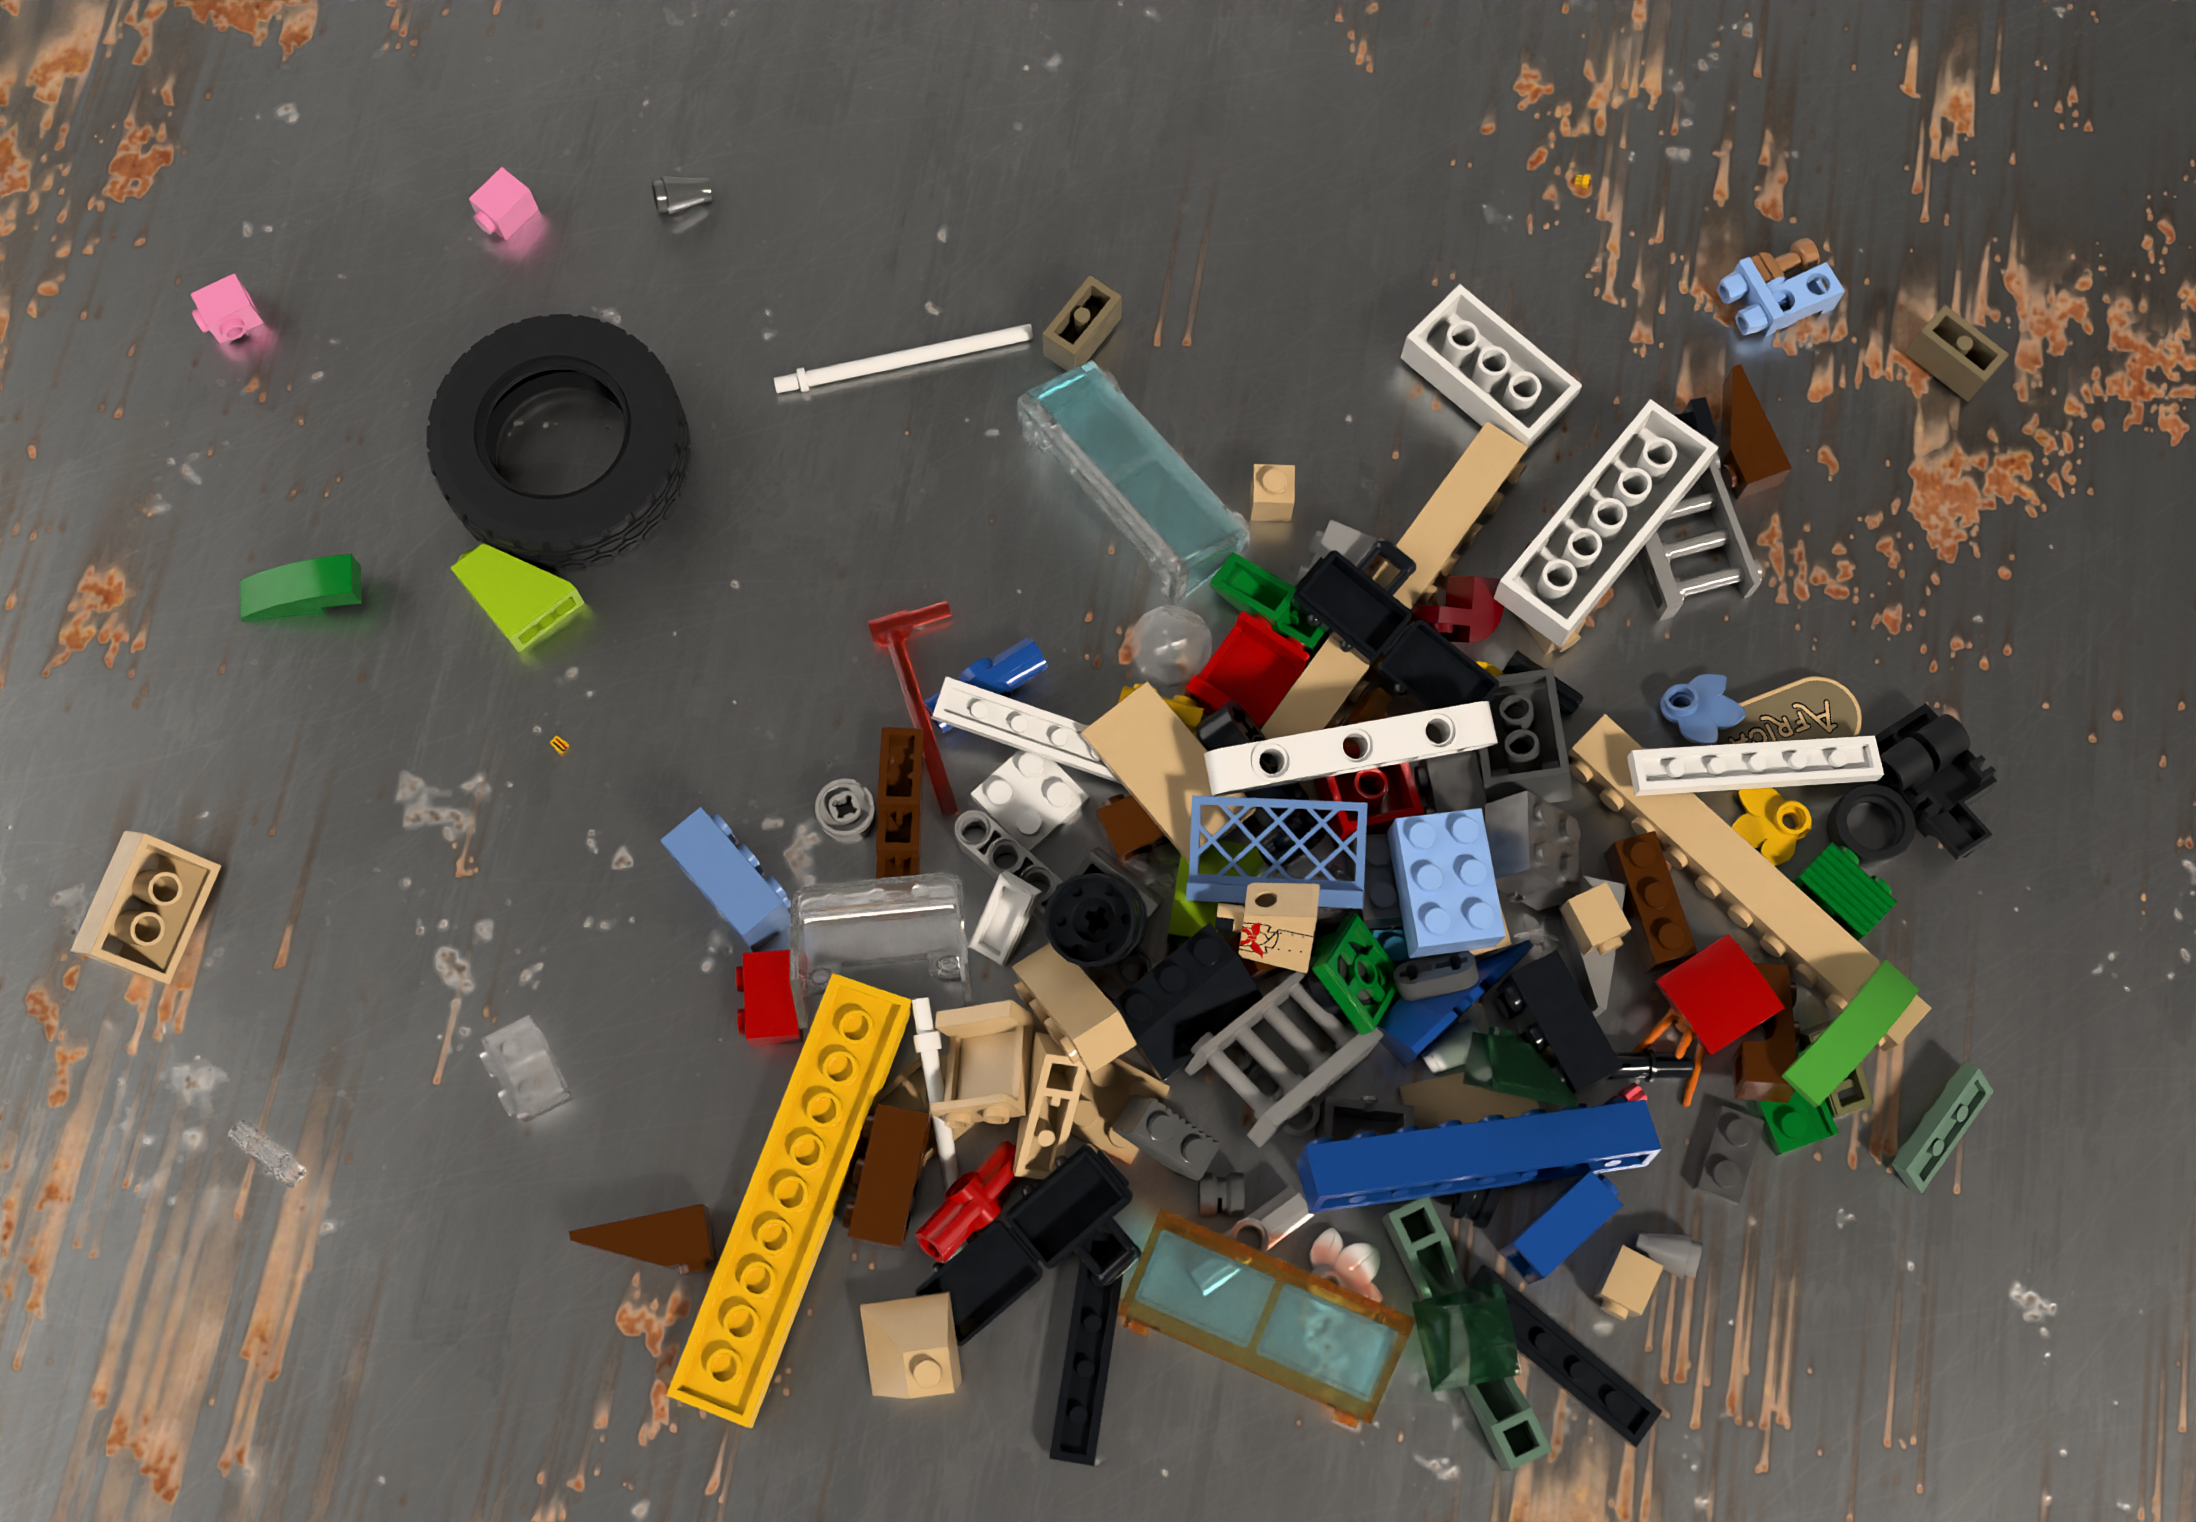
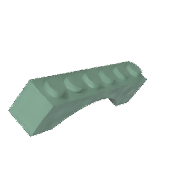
M1420 1198L1385 1215L1382 1218L1384 1226L1501 1469L1512 1471L1553 1451L1532 1407L1509 1372L1485 1325L1455 1301L1467 1285L1457 1263L1449 1237L1430 1198Z

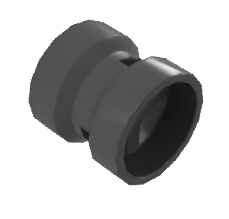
M1205 1172L1198 1181L1199 1217H1213L1216 1213H1226L1229 1217H1244V1173L1230 1172L1226 1177H1217L1213 1172Z

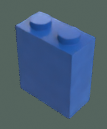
M1592 1171L1584 1174L1570 1183L1505 1243L1498 1252L1528 1285L1546 1278L1623 1206L1616 1198L1619 1195L1617 1188L1602 1174L1596 1176Z

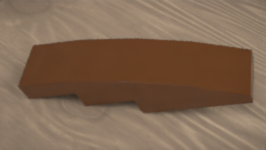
M882 727L877 794L876 902L918 903L924 728Z

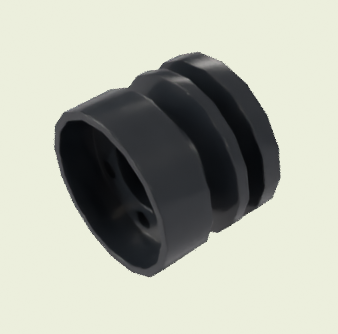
M1098 873L1076 875L1061 883L1049 897L1044 913L1045 933L1053 949L1068 962L1083 967L1116 964L1132 956L1144 941L1148 928L1147 906L1140 892L1125 879L1110 874ZM1106 910L1104 918L1109 921L1108 927L1096 929L1098 921L1093 918L1094 912Z

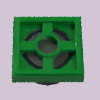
M1353 913L1344 917L1336 931L1323 935L1312 943L1308 967V982L1316 1002L1330 1014L1339 1015L1345 1013V1018L1350 1024L1355 1026L1362 1036L1374 1031L1395 996L1397 988L1393 974L1397 967L1357 913Z

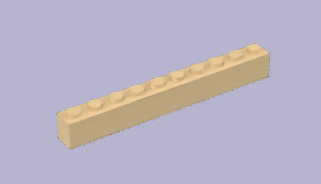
M1488 421L1396 545L1413 559L1417 566L1416 571L1411 574L1393 595L1408 607L1411 612L1413 611V605L1429 604L1438 590L1433 585L1441 574L1445 577L1450 575L1461 558L1456 554L1463 543L1470 546L1483 528L1478 523L1485 513L1491 516L1495 513L1505 497L1501 490L1507 482L1514 485L1527 467V464L1522 462L1528 447ZM1385 560L1372 579L1386 589L1399 574L1400 570ZM1412 617L1407 623V625H1409L1410 628L1414 624V622H1412ZM1329 636L1260 731L1268 740L1340 727L1346 717L1341 711L1349 700L1355 704L1359 701L1369 686L1365 678L1372 669L1378 670L1379 665L1386 656L1381 654L1373 664L1367 665L1353 653L1343 652L1340 649V643L1332 636Z
M1604 714L1568 752L1567 756L1571 774L1583 783L1588 782L1600 793V799L1608 808L1615 812L1620 811L1631 821V827L1638 835L1655 831L1663 850L1664 858L1673 867L1679 870L1684 869L1696 880L1695 885L1701 893L1710 899L1716 898L1728 909L1727 914L1734 923L1742 928H1749L1760 938V945L1768 954L1775 958H1782L1793 968L1792 973L1794 977L1804 986L1816 989L1826 999L1827 1007L1834 1014L1838 1015L1858 993V988L1881 962L1694 793L1635 796L1627 756L1632 750H1642L1644 748ZM1916 994L1906 1010L1874 1048H1880L1885 1052L1899 1045L1932 1008Z

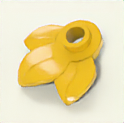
M1773 788L1740 789L1737 794L1746 814L1738 818L1731 828L1755 849H1760V854L1772 865L1778 866L1785 863L1794 855L1796 842L1804 838L1811 829L1812 819L1808 809L1797 801L1784 800ZM1782 817H1791L1795 822V827L1787 828L1782 822Z

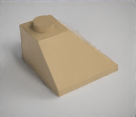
M950 1292L862 1303L860 1305L873 1396L912 1399L955 1393L962 1383Z

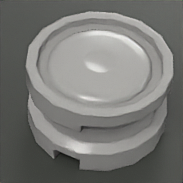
M847 778L833 780L824 786L817 796L815 804L817 820L826 836L832 840L845 844L859 842L868 836L874 828L877 812L872 794L866 786L864 787L856 782V780Z

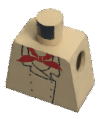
M1251 883L1247 885L1245 906L1218 903L1215 929L1241 933L1239 955L1242 958L1307 973L1317 920L1320 884Z

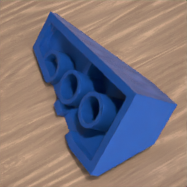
M1525 940L1476 962L1479 980L1469 989L1420 1001H1406L1401 998L1395 1003L1392 1000L1376 1026L1384 1034L1379 1042L1406 1069L1511 970L1534 945L1529 940Z

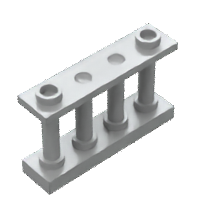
M1717 451L1708 468L1698 479L1703 494L1682 499L1664 520L1709 509L1717 531L1666 543L1664 540H1660L1656 530L1635 556L1658 621L1674 617L1684 603L1685 596L1737 583L1742 597L1747 598L1751 597L1761 584V565L1758 559L1752 557L1719 471L1720 458ZM1720 546L1724 547L1731 566L1730 568L1681 581L1678 577L1674 578L1669 565L1671 559Z
M1287 969L1275 981L1274 986L1276 988L1216 1036L1208 1032L1201 1037L1191 1048L1195 1056L1185 1068V1071L1192 1076L1205 1064L1209 1063L1255 1111L1253 1116L1258 1121L1247 1136L1259 1148L1367 1057L1384 1036L1377 1027L1373 1032L1361 1036L1354 1029L1349 1031L1333 1014L1326 1012L1316 1002L1313 994L1303 985L1308 978V972L1302 973ZM1291 996L1337 1043L1335 1048L1338 1051L1332 1056L1327 1051L1322 1053L1278 1006ZM1265 1018L1310 1065L1308 1070L1311 1074L1306 1078L1300 1073L1295 1075L1250 1028ZM1237 1040L1283 1088L1281 1093L1284 1097L1278 1102L1273 1097L1268 1099L1225 1055L1223 1050Z

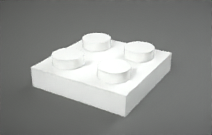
M1021 749L970 793L971 798L993 821L1031 853L1039 848L1089 802V796L1055 761Z

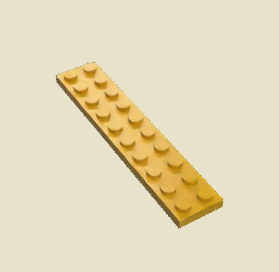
M832 973L666 1396L747 1428H753L862 1144L867 1115L873 1114L913 1011L911 999Z

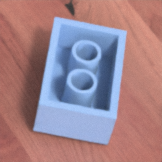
M1482 808L1396 818L1387 831L1409 958L1495 947L1506 937Z

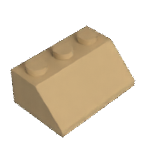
M124 831L70 951L112 967L170 985L222 865L146 833Z

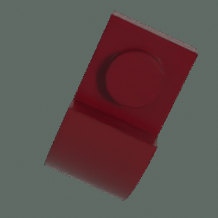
M1448 576L1445 606L1413 605L1412 622L1417 620L1425 621L1437 632L1443 633V637L1450 642L1475 643L1482 641L1495 631L1503 615L1504 606L1494 599L1501 579L1480 576Z

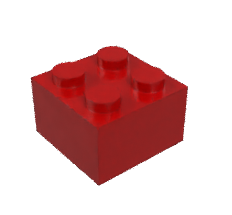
M1358 745L1343 748L1349 757L1353 759L1359 758L1360 748ZM1408 762L1313 780L1320 801L1368 803L1366 835L1386 834L1396 818L1420 816L1425 813ZM1323 810L1324 816L1326 817L1332 810ZM1340 810L1327 822L1329 827L1343 842L1357 830L1358 811ZM1331 836L1334 847L1337 849L1340 845Z

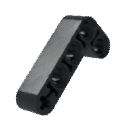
M1232 700L1226 702L1196 726L1198 738L1208 752L1220 748L1267 740L1245 709ZM1261 754L1259 758L1261 768L1269 774H1276L1278 770L1276 759L1272 755ZM1298 782L1243 792L1247 798L1311 800ZM1256 807V811L1253 814L1263 828L1267 829L1275 820L1263 807ZM1288 808L1271 809L1280 817ZM1295 809L1283 820L1299 840L1319 823L1307 809ZM1314 809L1317 812V814L1323 819L1324 817L1322 816L1320 811ZM1279 825L1260 841L1277 861L1296 844ZM1321 827L1304 845L1311 850L1328 832ZM1299 847L1281 866L1283 868L1305 853ZM1258 849L1259 854L1261 855L1262 859L1265 861V863H1266L1269 867H1271L1273 864H1272V863L1269 861V859Z

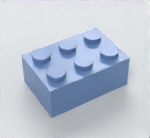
M699 807L661 838L660 841L673 860L751 951L757 952L794 921L788 911V908L793 904L787 898V893L771 875L766 880L763 879L762 876L766 873L760 867V862L745 844L736 848L739 842L720 815L716 812L710 817L702 807Z

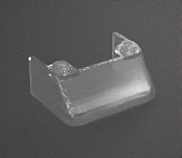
M942 872L805 886L796 891L792 896L790 985L799 1029L808 1028V996L824 994L832 973L843 976V967L927 959L931 976L942 982L962 981L965 1007L974 1006L963 882L958 876Z

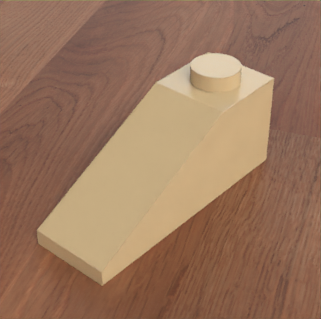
M1036 1032L1033 1043L1027 1116H1020L1013 1167L1014 1176L1043 1180L1056 1169V1158L1065 1153L1084 1081L1086 1067L1080 1060L1073 1064L1063 1051L1060 1043L1056 1044L1050 1034Z

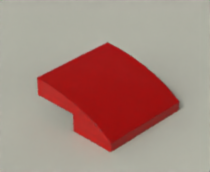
M1730 934L1724 935L1654 980L1678 1018L1684 1019L1707 1055H1713L1785 1008L1766 979Z

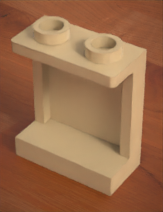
M1012 1000L937 1011L935 1029L947 1035L949 1042L944 1102L931 1103L929 1113L944 1121L945 1126L953 1129H967L971 1127V1123L982 1121L991 1124H1005L1012 1117L1027 1116L1034 1014Z

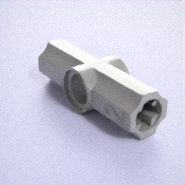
M1291 1184L1246 1218L1238 1221L1231 1229L1183 1264L1206 1296L1251 1262L1259 1259L1262 1254L1312 1219L1314 1215L1313 1213L1309 1214L1306 1201ZM1244 1228L1255 1230L1261 1240L1259 1249L1247 1252L1240 1248L1237 1243V1233Z

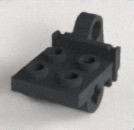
M1925 703L1875 736L1884 775L1880 780L1887 787H1890L1904 797L1911 806L1913 814L1921 809L1923 810L1916 828L1924 837L1928 835L1935 837L1956 861L1974 853L1991 839L1993 834L1968 806L1992 791L1997 782L1993 776L1996 770L1990 766L1983 772L1981 771V767L1986 759L1982 755L1976 758L1969 750L1970 739L1968 733L1955 717L1949 714H1943L1938 717Z

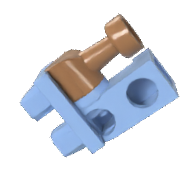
M1808 237L1794 242L1791 245L1790 252L1774 258L1767 252H1761L1752 258L1747 257L1740 260L1734 272L1720 280L1717 287V293L1723 303L1729 304L1742 299L1747 307L1738 311L1735 316L1736 324L1741 333L1748 335L1761 331L1764 337L1775 333L1777 329L1788 327L1798 320L1817 312L1821 315L1833 310L1845 290L1827 262L1819 265V251L1815 243ZM1795 268L1804 271L1790 279H1787L1785 276L1786 273ZM1822 279L1827 283L1828 291L1821 282Z

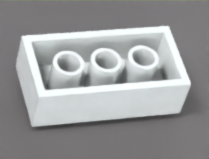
M1461 284L1406 337L1401 354L1403 361L1483 427L1487 421L1527 446L1526 453L1573 406L1582 387L1581 383Z

